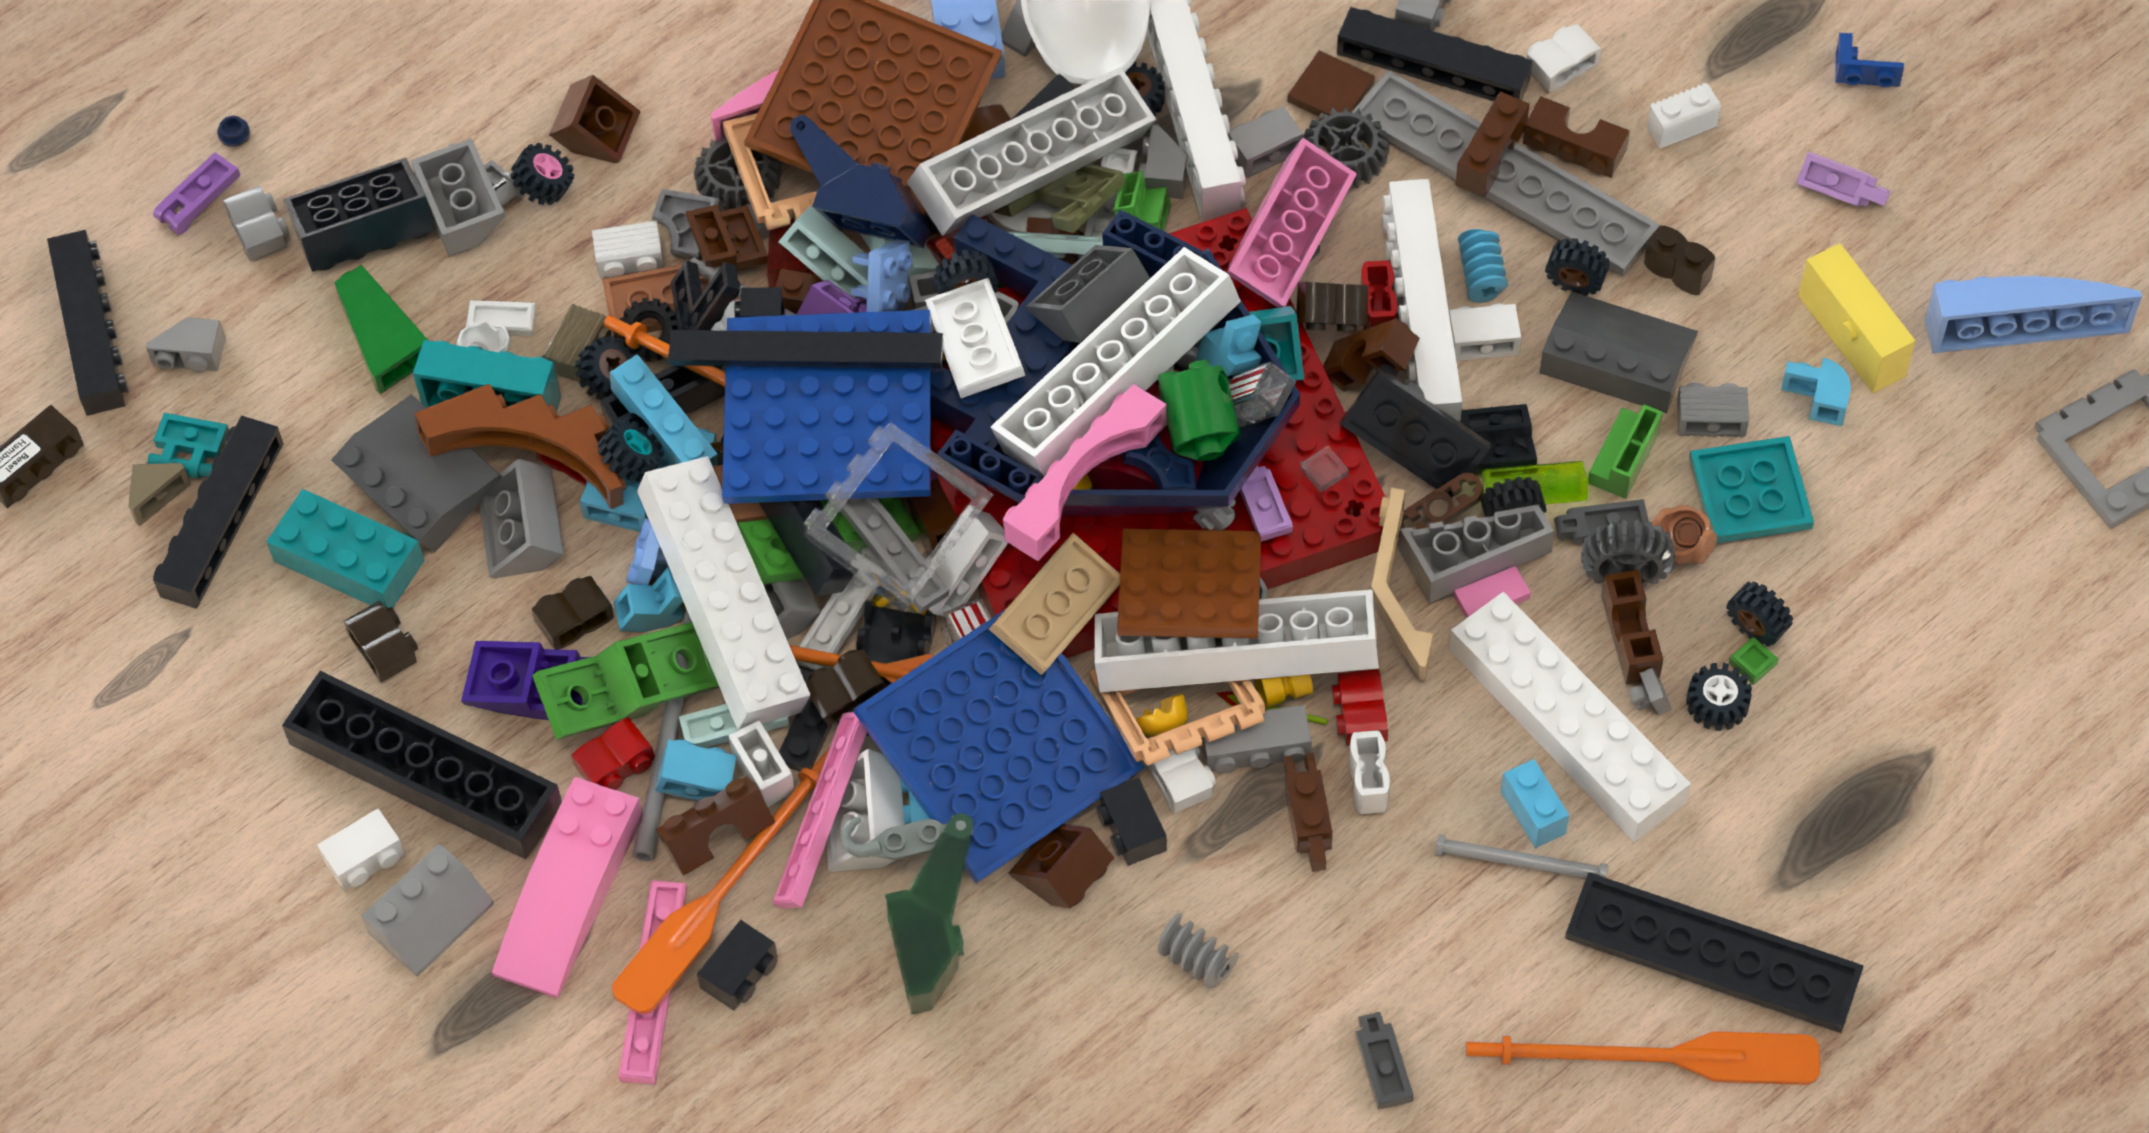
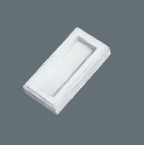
M470 300L466 327L470 325L477 326L488 321L495 329L504 326L509 336L533 337L536 305L535 303Z

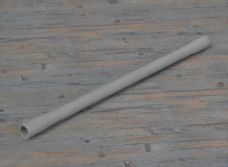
M686 608L682 625L692 622ZM676 654L678 665L687 669L688 663L685 657ZM685 697L666 702L644 811L633 850V856L642 861H651L654 858L658 839L656 829L659 825L665 793L656 792L655 788L662 753L668 739L675 741L680 723L678 716H681Z

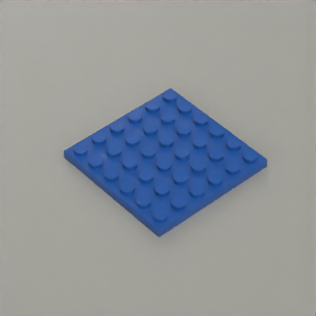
M930 310L734 317L727 318V331L931 333ZM726 366L722 499L724 504L931 496V369Z
M1005 610L869 698L853 711L929 819L937 820L941 824L949 823L957 815H965L973 822V834L969 839L957 841L949 838L945 841L976 884L1055 831L1062 824H1065L1100 800L1101 791L1125 783L1145 768L1141 761H1135L1120 732L1063 653L1040 675L989 630Z

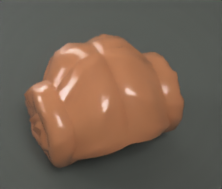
M1678 505L1674 508H1663L1652 521L1653 527L1661 526L1663 531L1670 533V539L1673 540V546H1675L1674 562L1677 564L1689 562L1704 564L1716 547L1717 534L1713 531L1714 527L1706 514L1693 507Z

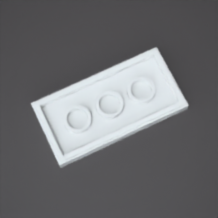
M989 278L925 300L936 332L943 333V351L960 398L1025 376Z

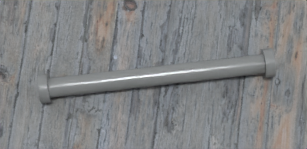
M1440 834L1435 853L1437 856H1443V853L1581 878H1586L1588 872L1606 878L1608 864L1601 863L1600 866L1448 840L1446 835Z

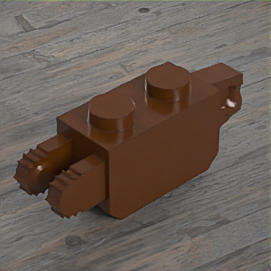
M1313 752L1305 754L1304 764L1305 769H1307L1306 772L1295 773V762L1292 759V755L1284 756L1283 761L1286 775L1285 796L1295 850L1297 853L1300 852V854L1308 853L1312 872L1326 870L1325 850L1332 849L1333 832L1321 769L1317 770Z

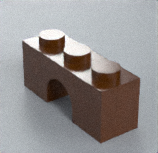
M1499 92L1457 163L1456 186L1486 197L1499 175L1500 164L1506 149L1510 148L1513 150L1524 132V126L1528 119L1529 103Z
M1540 96L1525 123L1523 144L1530 146L1536 151H1544L1559 157L1564 162L1585 167L1595 174H1603L1612 178L1627 150L1630 130L1600 119L1591 132L1584 134L1575 133L1568 128L1570 107Z
M1395 318L1334 341L1323 367L1329 380L1342 391H1347L1364 385L1373 368L1378 370L1383 364L1393 367L1396 373L1406 370L1420 338L1405 323Z
M1639 570L1605 575L1601 597L1625 684L1643 682L1640 672L1653 668L1660 678L1664 659L1656 630H1649L1645 609L1647 598Z
M746 776L743 779L730 782L724 790L712 797H705L699 800L693 808L681 815H674L668 818L656 831L671 860L684 876L714 858L709 849L708 840L713 830L717 827L731 824L746 840L775 823V820L759 789Z

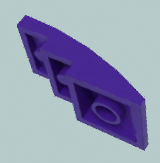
M475 641L461 702L464 705L494 712L549 720L532 675L540 670L590 657H581L577 650L544 649L540 642ZM571 690L570 696L572 701L582 705L583 699L580 693Z

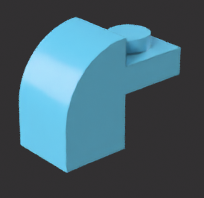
M1253 314L1227 321L1225 327L1209 331L1201 339L1196 360H1208L1210 366H1222L1226 370L1227 377L1255 369L1262 358L1254 350L1261 321Z
M1824 357L1821 368L1812 367L1807 363L1787 361L1781 390L1814 397L1810 420L1842 426L1851 391V383L1846 371L1836 362Z
M668 567L653 585L627 584L614 600L620 631L647 632L671 626L683 617L681 607L683 599Z

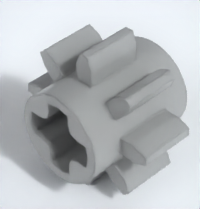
M1233 499L1229 507L1197 510L1198 513L1193 518L1203 529L1212 530L1214 528L1215 530H1223L1235 518L1234 510L1231 507L1236 504V501Z

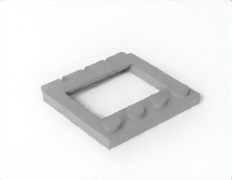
M2135 369L2115 379L2114 385L2108 383L2087 394V400L2082 397L2060 409V415L2054 412L2035 423V428L2039 433L2037 441L2110 530L2149 509V467L2106 490L2065 440L2139 399L2149 408V375L2141 376Z

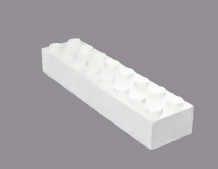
M1149 0L1150 13L1146 34L1157 72L1163 76L1165 99L1179 147L1187 154V175L1201 222L1241 210V205L1245 204V195L1242 187L1246 185L1245 174L1242 166H1236L1235 160L1238 159L1237 147L1234 140L1229 141L1227 134L1230 133L1229 120L1226 114L1221 115L1219 109L1222 108V98L1219 88L1214 89L1212 82H1215L1212 64H1206L1204 57L1207 56L1204 38H1198L1197 31H1199L1198 17L1196 12L1191 13L1189 6H1192V0Z
M1119 67L919 164L907 181V184L942 236H945L961 228L971 214L981 218L1142 138L1156 118L1123 69Z
M1429 179L1389 182L1388 195H1383L1384 214L1381 216L1383 234L1387 233L1388 241L1385 242L1386 258L1388 261H1391L1394 270L1397 316H1399V321L1405 323L1420 338L1406 370L1403 371H1407L1408 380H1405V385L1408 382L1418 384L1426 400L1460 422L1462 396Z
M1184 247L991 426L1003 452L1018 463L1045 477L1050 466L1055 461H1060L1068 453L1071 444L1077 438H1082L1090 430L1091 424L1099 415L1103 416L1111 408L1117 395L1120 393L1124 394L1133 384L1146 391L1158 380L1160 374L1166 372L1241 302L1230 275Z
M706 456L645 472L637 493L737 730L739 731L758 720L763 724L801 713L810 697L809 690L730 506L723 503L722 488L709 457Z
M1372 589L1259 599L1258 638L1117 636L1118 612L1095 614V668L1100 693L1379 668L1376 617Z
M1504 592L1451 629L1450 652L1633 842H1636L1687 803L1691 783Z

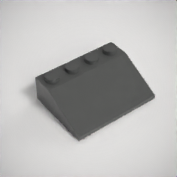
M1571 292L1551 329L1543 349L1540 374L1641 406L1645 404L1667 414L1698 331Z
M411 394L355 433L331 461L415 539L433 552H436L502 476L471 448L455 449L430 457L417 433L415 412L426 409V407Z

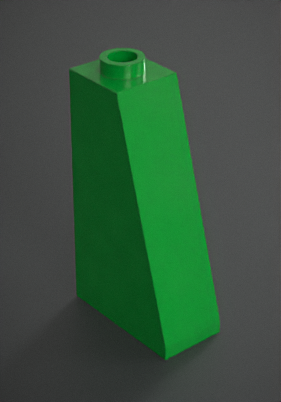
M360 265L352 271L345 272L334 283L375 389L379 394H382L413 373L423 341L428 339L369 272Z

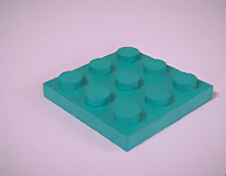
M1790 436L1690 451L1689 459L1704 514L1708 516L1714 527L1713 531L1717 534L1716 544L1813 529L1814 520Z

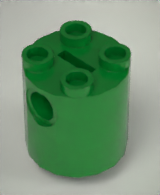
M1199 360L1189 364L1188 370L1182 372L1168 371L1158 376V388L1162 402L1166 403L1167 425L1173 450L1176 454L1198 461H1209L1223 456L1228 446L1240 439L1241 431L1226 370L1222 366H1210L1208 360Z

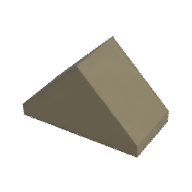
M181 463L133 464L128 506L135 523L139 526L191 485L186 469Z

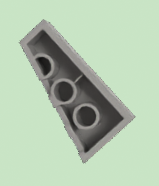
M1532 505L1495 512L1494 516L1477 518L1476 515L1464 517L1462 522L1443 525V521L1430 523L1428 528L1413 530L1412 527L1400 529L1399 551L1429 603L1453 594L1454 590L1551 553L1554 530L1539 505Z

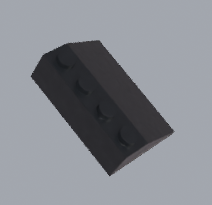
M407 158L283 199L312 272L329 270L337 263L349 259L358 260L372 251L390 249L399 242L410 238L419 239L425 237L429 232L437 230L426 195Z

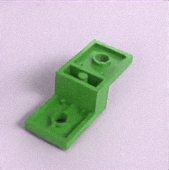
M899 497L877 498L910 541L915 542L920 532ZM820 500L854 557H856L861 548L868 546L832 500ZM769 519L737 523L763 584L805 579Z
M692 622L617 641L597 656L540 670L532 675L556 740L614 725L628 717L631 720L640 718L662 703L720 688ZM676 654L685 657L688 663L687 669L678 665ZM571 690L580 693L583 699L582 705L572 701L570 696Z

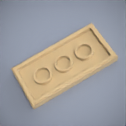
M1072 533L989 630L1042 675L1120 585V573L1078 536Z

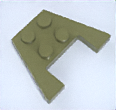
M1087 164L995 210L994 213L1013 217L1036 202L1049 204L1053 208H1064L1051 216L1054 228L1073 233L1126 183L1122 171Z

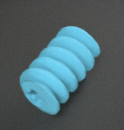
M1471 229L1461 233L1458 237L1460 254L1462 256L1461 260L1464 267L1463 272L1466 278L1465 283L1468 289L1467 294L1468 298L1473 302L1483 303L1491 301L1508 286L1507 279L1505 278L1506 271L1502 266L1504 260L1500 255L1502 249L1501 245L1498 244L1500 238L1496 232Z

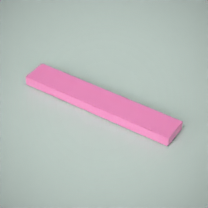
M854 712L843 713L783 872L773 899V904L781 909L802 908L867 733V730Z
M651 880L640 949L670 913L685 906L686 883ZM671 990L656 1009L648 1014H639L630 1009L619 1071L620 1082L656 1085Z

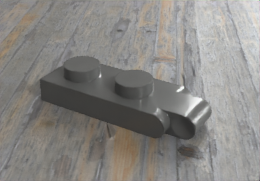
M1644 499L1570 508L1566 511V515L1555 517L1554 523L1558 539H1572L1573 543L1580 544L1584 543V538L1588 537L1589 531L1598 529V525L1608 526L1610 521L1619 523L1623 522L1624 519L1627 522H1634L1638 519L1640 523H1646L1649 520Z
M1380 1012L1359 1016L1358 1020L1361 1030L1355 1031V1035L1377 1109L1413 1102L1414 1095L1392 1024H1384Z

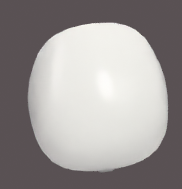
M1021 0L1024 20L1038 51L1048 66L1057 75L1060 73L1069 82L1084 85L1119 67L1126 72L1141 51L1149 22V0Z

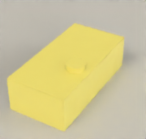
M1841 243L1806 259L1798 296L1870 391L1875 393L1906 377L1916 340Z

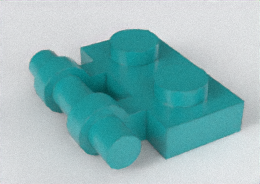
M164 413L153 440L157 448H163V452L161 455L150 453L147 464L181 463L189 477L200 479L202 476L209 477L212 471V464L205 463L206 457L215 458L218 453L223 451L229 432L228 424ZM178 451L192 454L190 460L176 458Z

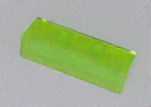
M1583 461L1482 470L1484 493H1486L1485 490L1488 487L1494 488L1493 484L1496 482L1505 483L1504 479L1510 478L1511 481H1515L1516 477H1522V480L1530 477L1532 481L1537 480L1538 484H1540L1546 505L1580 502L1588 499V479Z

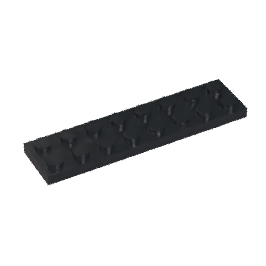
M1590 872L1587 874L1565 935L1567 940L1842 1033L1864 967L1862 964Z

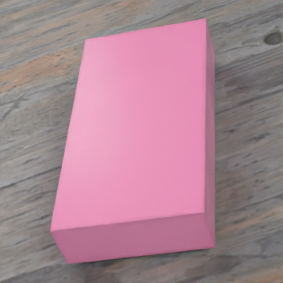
M1513 566L1454 590L1453 597L1465 618H1468L1502 592L1515 604L1530 599L1531 592L1517 567Z

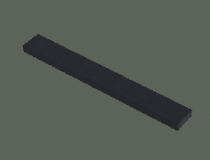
M671 330L668 362L670 366L942 369L944 338L943 333Z

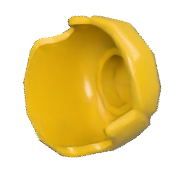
M1184 694L1174 695L1161 700L1160 709L1155 708L1153 714L1148 709H1145L1143 716L1136 718L1142 732L1149 737H1154L1186 725L1188 710Z

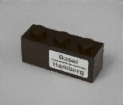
M49 405L0 446V502L6 508H9L16 501L23 499L30 489L41 480L47 479L54 469L66 459L75 456L84 445L77 427L52 405Z

